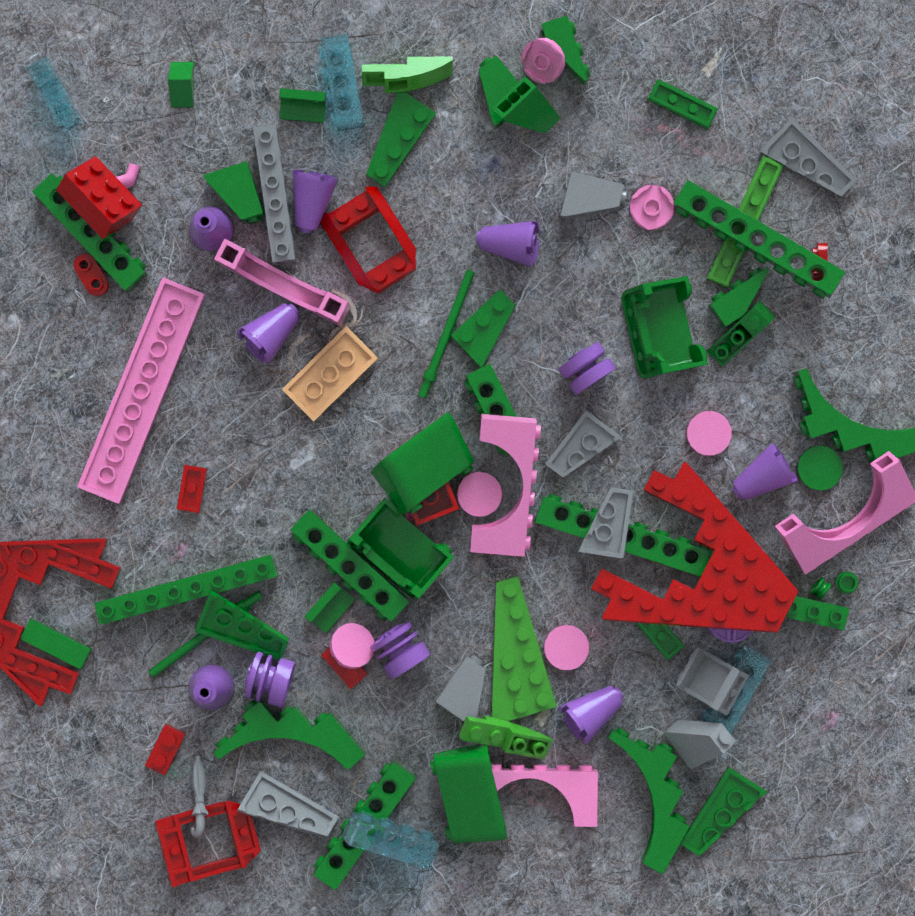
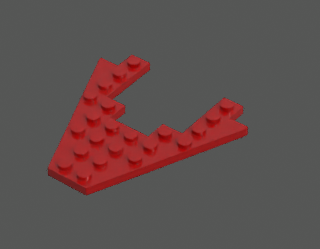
M683 462L675 479L654 470L644 488V492L703 520L704 522L694 541L714 552L695 589L673 579L663 599L601 569L591 587L592 591L610 599L601 618L605 621L778 633L798 594L796 587L686 462Z
M106 538L0 542V668L39 706H43L50 687L71 695L80 673L17 648L25 627L4 619L20 578L42 585L49 565L112 589L121 567L101 559L108 541Z

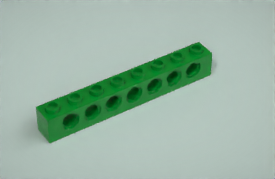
M687 180L673 203L674 208H676L675 212L684 218L690 216L696 220L695 224L705 230L707 227L714 230V235L721 240H731L735 243L733 246L742 252L748 250L754 254L753 258L763 264L768 262L774 266L773 270L781 275L787 273L794 277L793 281L802 287H805V285L814 289L812 292L822 299L825 296L829 299L831 298L845 275V271L689 180ZM696 202H702L706 206L701 212L695 211L692 207ZM721 213L725 219L721 223H715L712 220L713 215ZM735 225H741L745 230L742 234L736 235L731 229ZM755 236H760L763 238L764 243L761 246H754L751 243V239ZM778 247L783 250L784 254L779 258H775L771 255V250ZM799 259L803 262V267L801 269H794L790 265L791 261ZM820 271L823 274V279L814 281L810 277L811 272Z
M549 494L548 498L542 497L534 522L585 538L598 509L592 508L590 512L582 509L583 504L571 500L569 504L561 502L562 497ZM560 507L565 508L568 513L567 518L563 521H559L555 517V511ZM580 515H586L589 519V524L585 528H580L577 525V518ZM635 522L634 526L628 524L632 537L626 542L625 552L701 577L713 554L711 549L699 544V547L690 545L691 540L678 536L677 540L669 538L668 532L656 529L655 533L648 531L647 525ZM645 536H650L653 539V546L649 549L643 548L641 543ZM667 543H671L675 547V551L671 556H666L663 552V548ZM689 550H693L696 553V560L693 563H688L685 560V554Z
M271 554L96 602L94 605L99 623L102 625L208 596L210 589L215 593L274 578L279 576L274 556Z

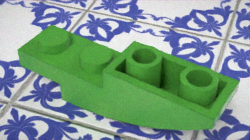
M444 56L407 57V64L362 65V85L385 86V93L405 92L424 88L453 75L452 57Z
M485 715L483 719L466 716L459 734L460 739L463 741L500 747L505 753L545 760L553 741L550 737L527 727Z

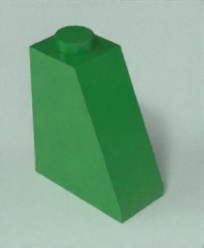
M496 55L492 59L488 57L482 61L478 72L489 117L494 129H497L505 121L493 111L492 107L518 83Z
M523 77L492 107L493 111L505 122L543 134L561 119L539 89L526 77Z
M247 161L204 175L206 182L243 223L255 224L261 221V217L265 216Z

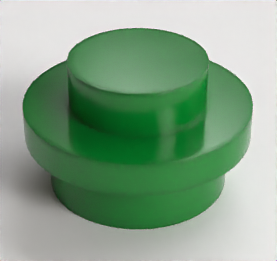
M849 571L841 572L835 580L836 588L844 594L853 593L858 587L857 576Z

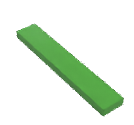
M763 156L738 209L759 220L784 165ZM735 225L731 230L734 234L740 235L745 229L741 225ZM729 239L723 241L706 278L724 288H728L744 253L733 246L735 243Z

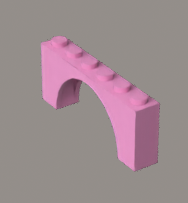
M226 239L222 242L214 258L220 266L340 327L351 308L348 301L284 273Z
M481 415L480 441L497 445L513 457L520 468L523 477V487L518 502L504 517L491 523L472 525L470 552L525 557V550H530L531 536H527V528H532L533 514H529V506H534L535 492H531V484H536L537 470H533V461L538 462L539 448H535V439H540L541 425H537L536 418Z
M890 451L870 463L873 471L871 495L861 512L848 523L834 529L816 530L805 526L792 514L775 525L794 563L805 575L915 503V491L900 460Z
M492 764L497 791L506 784L519 779L531 778L545 781L557 788L567 799L572 810L574 827H597L598 771L593 769L592 765H579L578 769L570 768V765L566 764L556 765V768H547L546 764H534L533 768H524V764H511V768H502V764Z

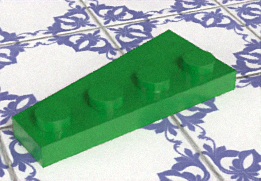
M397 92L366 175L385 188L436 116V113L408 93Z
M211 589L195 627L196 633L255 653L262 652L267 657L272 655L273 659L276 660L282 658L289 640L282 633Z
M728 766L691 823L680 844L696 855L701 856L721 837L725 830L731 827L767 791Z

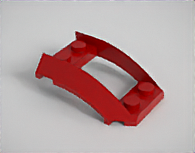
M371 186L365 187L366 191L331 213L325 212L320 224L358 285L379 294L416 271V248L378 187ZM380 212L403 250L365 273L342 237V234L375 213Z
M227 800L205 806L209 814L205 818L226 813L237 855L191 867L180 826L196 821V817L192 815L194 809L155 821V831L158 835L168 874L166 876L172 888L219 873L245 868L261 851L253 818L250 815L237 812L240 806L239 803Z

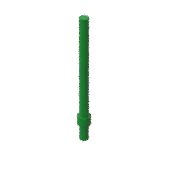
M466 270L428 370L425 369L422 378L424 381L418 393V396L422 398H427L432 382L435 383L438 376L436 372L475 274L471 270Z
M257 590L247 599H241L235 605L248 612L252 605L263 598V595ZM202 634L196 635L151 668L149 673L152 677H156L209 637Z

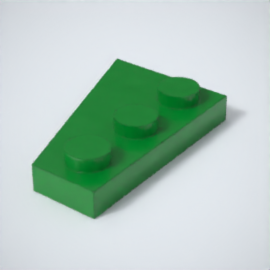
M498 290L451 335L480 368L483 367L516 306L501 290Z

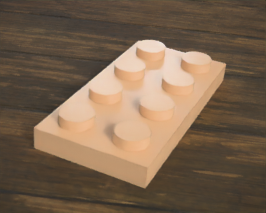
M346 326L282 390L315 422L378 360V357Z

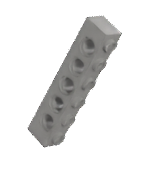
M276 124L253 127L272 262L274 265L296 263L297 258L278 128Z

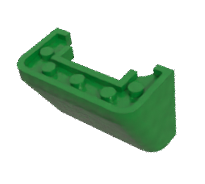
M688 276L641 284L622 293V307L636 369L642 379L708 365L706 350L700 344L693 345L683 301L689 299L692 293V286L689 283Z
M447 412L386 456L370 473L404 516L409 511L414 514L422 508L421 502L456 475L461 473L462 476L468 474L474 469L472 464L475 461L455 420Z
M385 497L347 541L356 552L415 601L423 595L454 558L451 554L453 552L451 548L444 543L441 545L435 544L401 515V512L391 499L387 500Z
M476 744L435 753L434 761H431L430 765L432 774L438 777L449 825L445 827L447 839L452 840L453 844L508 839L488 745Z

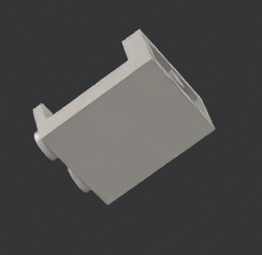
M697 647L690 654L689 662L684 671L679 674L676 687L706 703L713 709L728 715L749 675Z

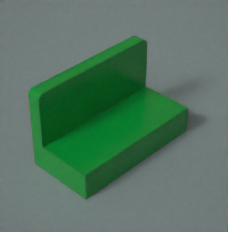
M280 88L279 98L281 104L279 117L281 120L324 123L327 99L325 92Z
M335 581L304 617L326 633L355 601V598Z

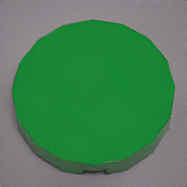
M821 445L810 447L802 453L797 463L799 479L805 486L813 490L830 489L837 484L842 476V460L837 452L830 447Z

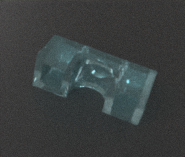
M47 57L26 67L35 85L44 96L57 126L63 132L84 122L55 67Z

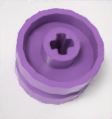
M600 342L587 349H582L569 358L567 363L558 368L564 379H568L576 373L579 375L569 385L575 396L616 369L610 358H606L598 364L595 362L605 353Z

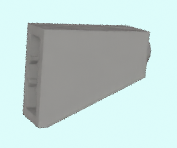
M571 172L559 219L564 220L617 210L619 205H624L627 192L623 191L624 184Z
M468 655L465 656L436 699L439 705L465 721L466 716L477 718L485 667L482 666L484 662L475 655H472L471 658Z
M677 720L663 733L690 769L723 755L736 742L722 723Z

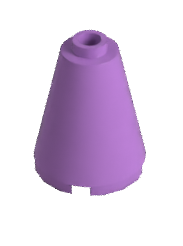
M294 169L295 226L299 227L300 232L312 233V230L318 229L337 185L338 178L313 171L303 173L304 170Z
M203 207L190 220V237L195 245L203 250L217 251L224 239L231 241L233 238V220L225 210L219 207Z
M538 221L485 226L482 227L481 231L477 232L476 244L480 245L481 250L533 267L539 250L540 241L537 240L536 233L540 234V225Z
M283 303L238 329L237 335L240 340L245 338L247 343L245 347L262 363L265 361L266 365H268L299 321V311L292 304L287 305Z
M771 443L733 481L735 486L732 489L739 499L743 497L744 500H748L793 484L798 479L794 471H790V465L774 443Z
M206 665L193 673L188 689L192 701L197 706L205 710H217L224 707L230 701L234 691V683L231 675L224 668L216 665Z
M608 686L563 704L559 707L560 714L565 712L567 716L564 719L566 725L578 740L583 738L582 744L585 745L592 740L623 705L622 699L624 696L617 687Z

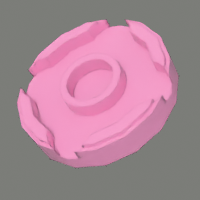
M537 38L528 43L523 49L521 63H523L525 74L532 81L546 84L555 81L563 73L565 55L555 41L548 38Z
M646 185L638 189L632 196L629 204L630 215L640 228L658 230L666 226L672 219L674 200L665 188L656 185Z
M704 411L695 415L689 421L686 429V438L695 452L704 456H714L723 452L728 447L732 438V429L729 421L722 414L715 411Z
M471 473L463 478L458 487V502L462 509L472 516H487L494 512L501 503V485L495 477L488 473Z
M356 623L345 624L339 627L331 636L329 643L330 653L342 667L348 669L360 668L367 664L374 654L370 649V646L374 644V639L370 631L362 625Z
M561 625L555 627L546 637L544 652L546 658L553 666L560 670H572L585 662L589 654V643L586 635L577 627Z

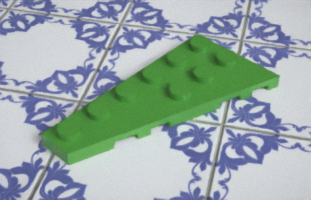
M518 576L496 582L492 717L511 721L557 707Z

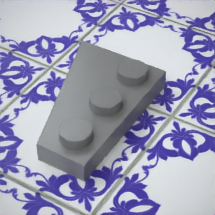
M585 410L545 465L563 478L622 437Z
M609 488L578 552L624 559L633 490Z

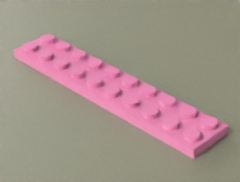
M162 277L78 483V488L121 504L205 294Z

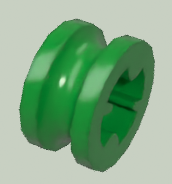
M823 577L819 578L809 591L811 594L815 593L817 599L822 598L831 587V583H826Z

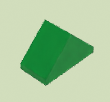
M171 62L168 76L171 108H194V62Z

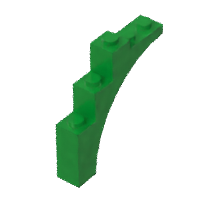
M807 368L794 372L796 376L793 377L795 387L801 391L803 397L800 399L802 408L808 412L807 416L800 418L801 423H799L800 431L803 436L806 435L807 439L833 431L832 441L836 449L839 448L840 452L866 445L865 455L869 462H873L888 451L896 458L915 452V427L904 430H883L852 421L838 412L823 398L814 385Z
M262 699L258 702L253 700L244 708L246 712L242 717L247 723L245 724L242 721L232 730L235 733L229 739L224 736L215 744L217 749L213 752L220 759L233 749L249 742L267 738H287L303 741L322 749L339 761L347 770L366 754L332 712H329L327 715L325 712L321 713L314 720L316 724L313 725L297 705L292 709L288 706L279 714L281 718L278 719Z
M619 727L617 730L611 728L607 737L622 747L637 763L650 791L652 827L641 861L663 875L690 827L685 822L687 818L677 812L673 815L671 814L683 793V790L679 787V782L670 777L667 780L665 779L677 756L673 753L674 748L664 742L661 745L655 742L650 750L648 749L650 745L641 739H637V741L630 739V733Z

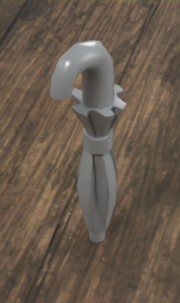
M195 756L192 773V786L196 796V805L192 815L196 817V827H191L190 831L194 838H200L203 835L205 816L209 815L203 804L206 780L201 756Z

